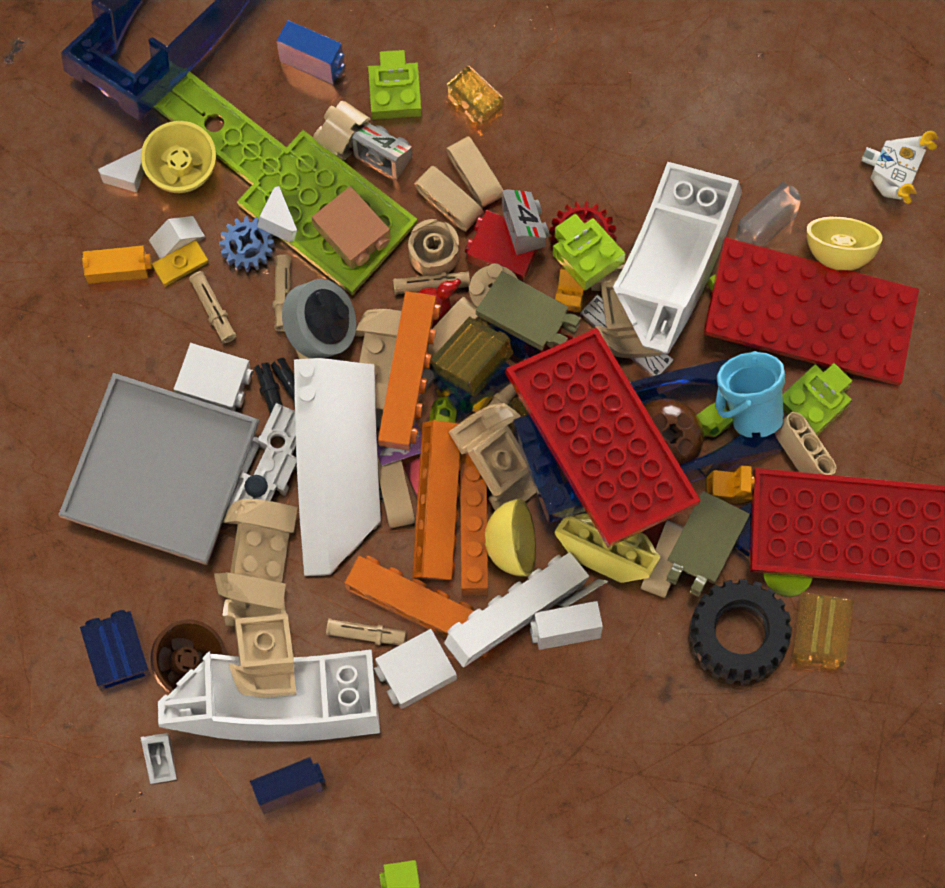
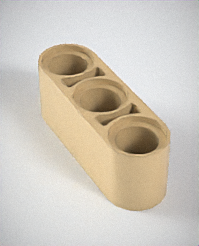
M469 136L446 148L451 162L481 208L502 198L503 189Z
M431 166L414 183L415 188L422 196L463 231H467L484 214L479 204L434 166Z
M465 297L461 298L433 328L436 329L434 345L429 344L428 354H432L431 364L435 367L441 365L482 320L481 317L475 315L477 307Z
M792 412L783 419L782 427L775 432V436L798 471L833 475L836 472V464L807 420L797 412Z
M378 458L379 484L389 528L414 524L415 518L402 461L398 460L382 466Z
M666 521L655 549L656 553L660 555V561L650 577L643 580L642 590L666 598L671 585L666 579L673 566V563L667 560L684 526Z

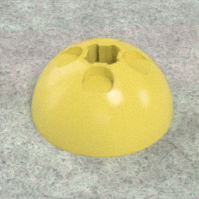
M186 121L168 122L157 127L146 138L141 151L142 167L149 180L160 189L171 193H186L202 186L211 176L216 162V150L212 138L200 126Z
M819 218L810 222L807 226V242L812 254L820 263L835 270L851 271L863 267L875 257L883 239L882 234L875 227L851 218Z
M523 499L511 500L501 505L491 515L485 530V545L491 560L501 570L511 575L525 577L533 572L535 565L536 538L534 524L526 502Z

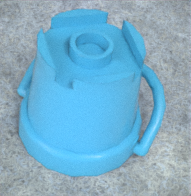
M753 351L733 357L721 366L717 375L718 390L715 403L718 414L722 418L732 417L736 431L746 437H752V433L760 432L761 437H765L775 433L782 427L784 416L782 389L785 384L784 365L779 359L767 353ZM726 400H727L728 407H729V410H730V411H726V412H725L724 409H725V407H726Z

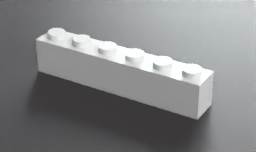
M570 552L563 557L557 555L548 563L547 568L544 570L538 568L528 576L529 580L523 584L520 581L514 584L508 590L509 593L504 597L501 595L496 596L488 603L489 607L483 611L480 608L475 610L468 616L469 620L463 624L460 622L454 624L447 631L449 635L444 644L464 668L533 621L535 613L551 609L583 587L589 575Z

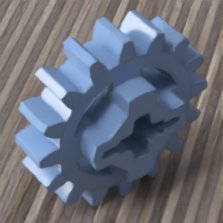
M245 216L242 223L236 218L235 226L226 225L228 233L221 232V238L223 239L219 241V246L223 249L221 255L223 258L227 257L226 261L229 266L235 263L236 270H239L241 266H245L246 272H249L250 266H254L258 270V263L262 262L266 265L268 263L266 256H273V251L270 249L275 247L274 240L271 239L273 234L257 227L258 218H255L253 222H249L248 216ZM257 234L263 238L264 244L261 243V240L257 239ZM230 245H233V248L237 249L236 255L230 249Z

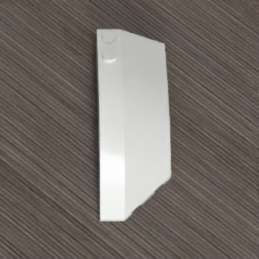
M667 162L643 227L613 286L644 348L668 354L688 322L716 263L723 239L727 235L742 195L739 180Z
M323 358L295 359L296 456L304 576L331 575L338 568V565L355 551L363 542V539L381 524L374 364Z
M372 650L322 656L294 657L296 695L267 698L243 695L239 692L229 668V664L240 666L238 656L210 654L209 651L202 658L203 662L195 670L191 669L177 683V687L168 696L165 694L158 701L159 727L215 738L279 742L327 740L380 733Z

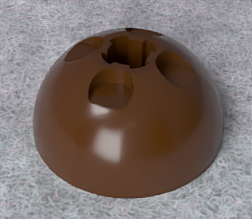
M656 399L644 404L682 470L684 471L689 468L699 457L704 442V431L697 414L688 405L675 399Z
M192 619L174 622L163 629L153 643L150 655L153 675L157 682L166 691L171 693L177 687V683L191 669L195 670L203 662L202 658L209 651L210 654L227 655L225 645L219 634L204 622Z

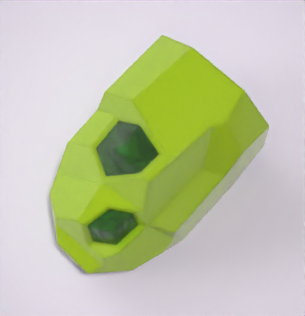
M439 397L433 402L429 421L436 420L456 423L457 409L455 404L447 397Z
M715 403L697 414L703 427L704 437H716L733 424L732 417L722 418L718 414Z

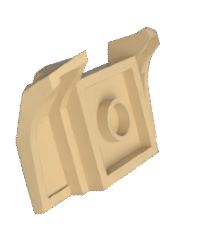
M621 265L591 286L592 291H601L606 328L602 326L595 327L599 330L611 352L616 357L641 358L660 356L661 352L643 347L613 289L624 265Z
M372 309L365 311L355 332V336H364L359 363L374 364L376 409L384 410L402 312L398 310Z
M505 403L491 404L470 415L449 431L461 454L468 452L490 489L492 495L488 500L495 511L501 505L511 500H528L550 481L547 460L531 466L508 427V424L521 416Z
M242 499L231 505L223 523L238 524L230 573H214L218 594L230 599L282 610L286 584L282 583L288 539L289 533H294L298 507L256 499Z
M234 599L225 600L223 608L225 626H235L240 666L229 664V668L239 692L243 695L260 698L296 695L293 650L284 600L282 610Z

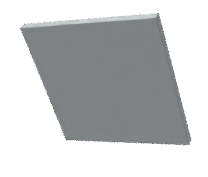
M113 373L58 515L60 518L207 565L260 421L235 411Z

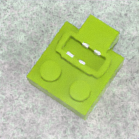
M405 50L380 52L381 65L368 66L372 120L422 116L418 63H405Z
M574 214L555 227V238L559 242L553 246V256L584 291L625 263V252L594 218L584 224Z
M835 363L825 372L815 364L783 394V410L788 415L792 412L800 413L818 436L850 406L852 399L845 391L851 386L852 380Z

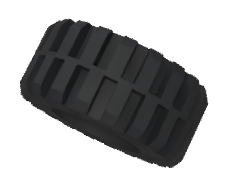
M739 579L738 583H733L732 580L724 581L722 586L715 585L707 595L704 594L693 612L689 627V642L693 646L692 653L695 659L699 658L701 661L700 666L705 671L709 669L712 672L711 676L719 679V677L725 678V683L733 684L734 681H740L742 685L749 684L754 679L756 682L764 679L765 675L771 674L776 670L789 648L792 636L790 614L785 612L783 600L781 598L777 600L774 597L776 592L770 588L767 591L761 588L762 583L755 581L754 585L748 584L747 579ZM732 610H743L755 615L765 629V638L760 648L752 653L737 654L723 647L716 637L715 629L718 619L724 613Z

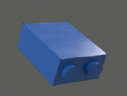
M287 20L277 39L280 62L330 84H334L337 77L341 78L346 67L342 43Z

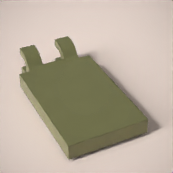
M501 271L485 295L475 314L543 351L546 345L553 348L568 341L567 337L557 334L560 327L575 335L581 321L580 317L574 314H567L568 306Z
M705 491L699 497L701 500L699 505L694 507L667 560L673 563V566L667 575L666 581L676 585L682 571L696 577L690 593L697 597L700 596L707 581L715 584L750 516L749 513Z

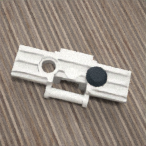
M277 403L275 404L259 438L254 436L238 479L239 483L231 498L227 512L234 502L242 499L271 501L275 490H278L281 495L286 496L289 489L287 482L292 471H297V458L292 455L296 447L294 410ZM275 436H281L285 439V444L281 448H274L270 444L271 439ZM258 448L264 449L265 452L254 475H248V469Z

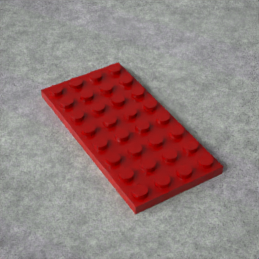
M725 237L722 242L703 334L828 368L835 363L843 372L899 386L902 384L919 289L854 271L830 269L817 261Z
M597 328L506 368L505 374L607 548L699 505L700 498Z
M755 468L753 470L755 484L752 490L750 572L945 589V486Z

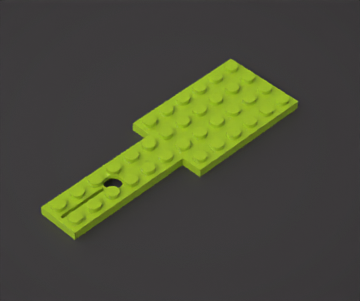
M173 60L141 94L142 99L171 122L186 121L194 123L209 134L215 145L216 157L252 185L237 203L251 216L258 218V221L274 187L279 186L297 229L294 241L282 240L352 296L418 223L416 217L339 157L318 144L307 132L302 130L285 147L176 60ZM219 116L223 119L224 126L221 130L210 132L205 128V121L209 117ZM350 186L390 229L391 237L386 247L379 251L375 250L370 254V258L366 263L361 266L357 265L353 269L313 227L312 223L313 215Z

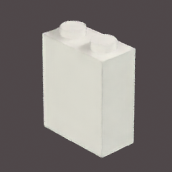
M190 343L174 387V392L236 411L237 407L241 408L245 393L242 392L245 384L249 385L253 370H251L249 360Z
M597 601L537 612L534 615V621L530 622L532 642L538 643L539 650L601 638L603 628Z
M431 629L375 659L377 667L374 668L378 679L380 682L386 681L389 690L386 691L393 705L398 703L401 710L457 680L456 672Z

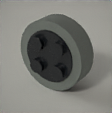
M325 279L313 280L293 288L285 298L282 308L283 327L290 343L302 355L312 359L326 358L341 353L350 346L356 332V315L349 297L337 284Z

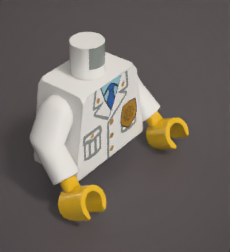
M927 131L923 136L886 141L881 153L867 147L861 161L875 166L870 179L874 181V185L884 197L903 199L906 204H909L912 201L909 194H917L912 182L926 151L923 148L926 146L929 150H935L937 145L931 140L938 139L939 137L934 131Z

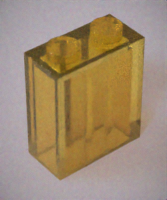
M469 316L430 360L436 375L475 397L510 358L513 351L510 339L505 333L501 331L496 332L484 321H477Z
M801 592L798 600L791 659L797 660L796 662L802 665H812V662L820 663L827 669L843 667L847 657L854 600Z

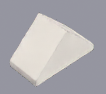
M142 148L99 168L98 171L103 183L137 193L144 174L141 163Z
M274 187L259 217L257 227L288 242H292L295 240L297 229L280 187Z
M193 216L168 219L149 239V242L159 259L194 240L199 242L205 239V235Z
M168 733L141 737L150 784L177 780L172 740Z

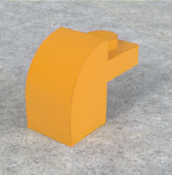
M562 266L555 300L568 306V311L580 313L584 289Z
M740 466L735 472L713 470L706 477V492L729 504L751 501L752 490L755 484V477L751 474L752 467Z

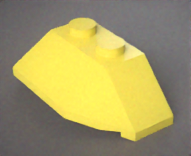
M566 513L555 530V535L567 552L574 556L578 563L620 583L649 578L660 561V555L656 553L648 537L642 533H638L607 548L587 513L577 515Z

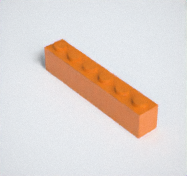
M405 291L378 437L379 446L410 451L411 443L416 444L418 429L414 428L415 419L421 418L423 404L419 403L420 394H425L427 379L423 378L424 370L430 368L432 354H428L429 344L434 345L436 329H432L433 320H438L440 305L436 304V296Z
M432 420L422 424L412 578L437 581L452 580L455 570L453 550L457 542L455 523L458 520V510L456 505L457 497L460 493L458 475L462 466L460 451L449 431L459 423Z
M460 452L462 460L460 469L462 596H488V561L485 545L487 484L468 452L464 454Z
M358 556L345 581V588L427 629H431L445 638L449 635L447 631L458 622L461 624L469 620L468 616L474 612V608L468 603L460 601L458 604L450 600V596L440 590L433 592L426 588L427 585L424 582L415 578L411 581L403 577L404 574L393 567H390L388 570L380 566V562L370 556H366V558ZM489 651L484 653L482 656L486 657Z

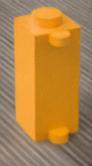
M144 246L83 252L84 276L88 284L148 278L147 269H152L151 255L146 254Z

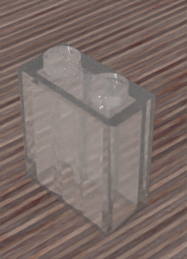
M782 182L740 219L735 238L742 242L763 247L796 218L801 202L799 192L793 186H788L785 182Z

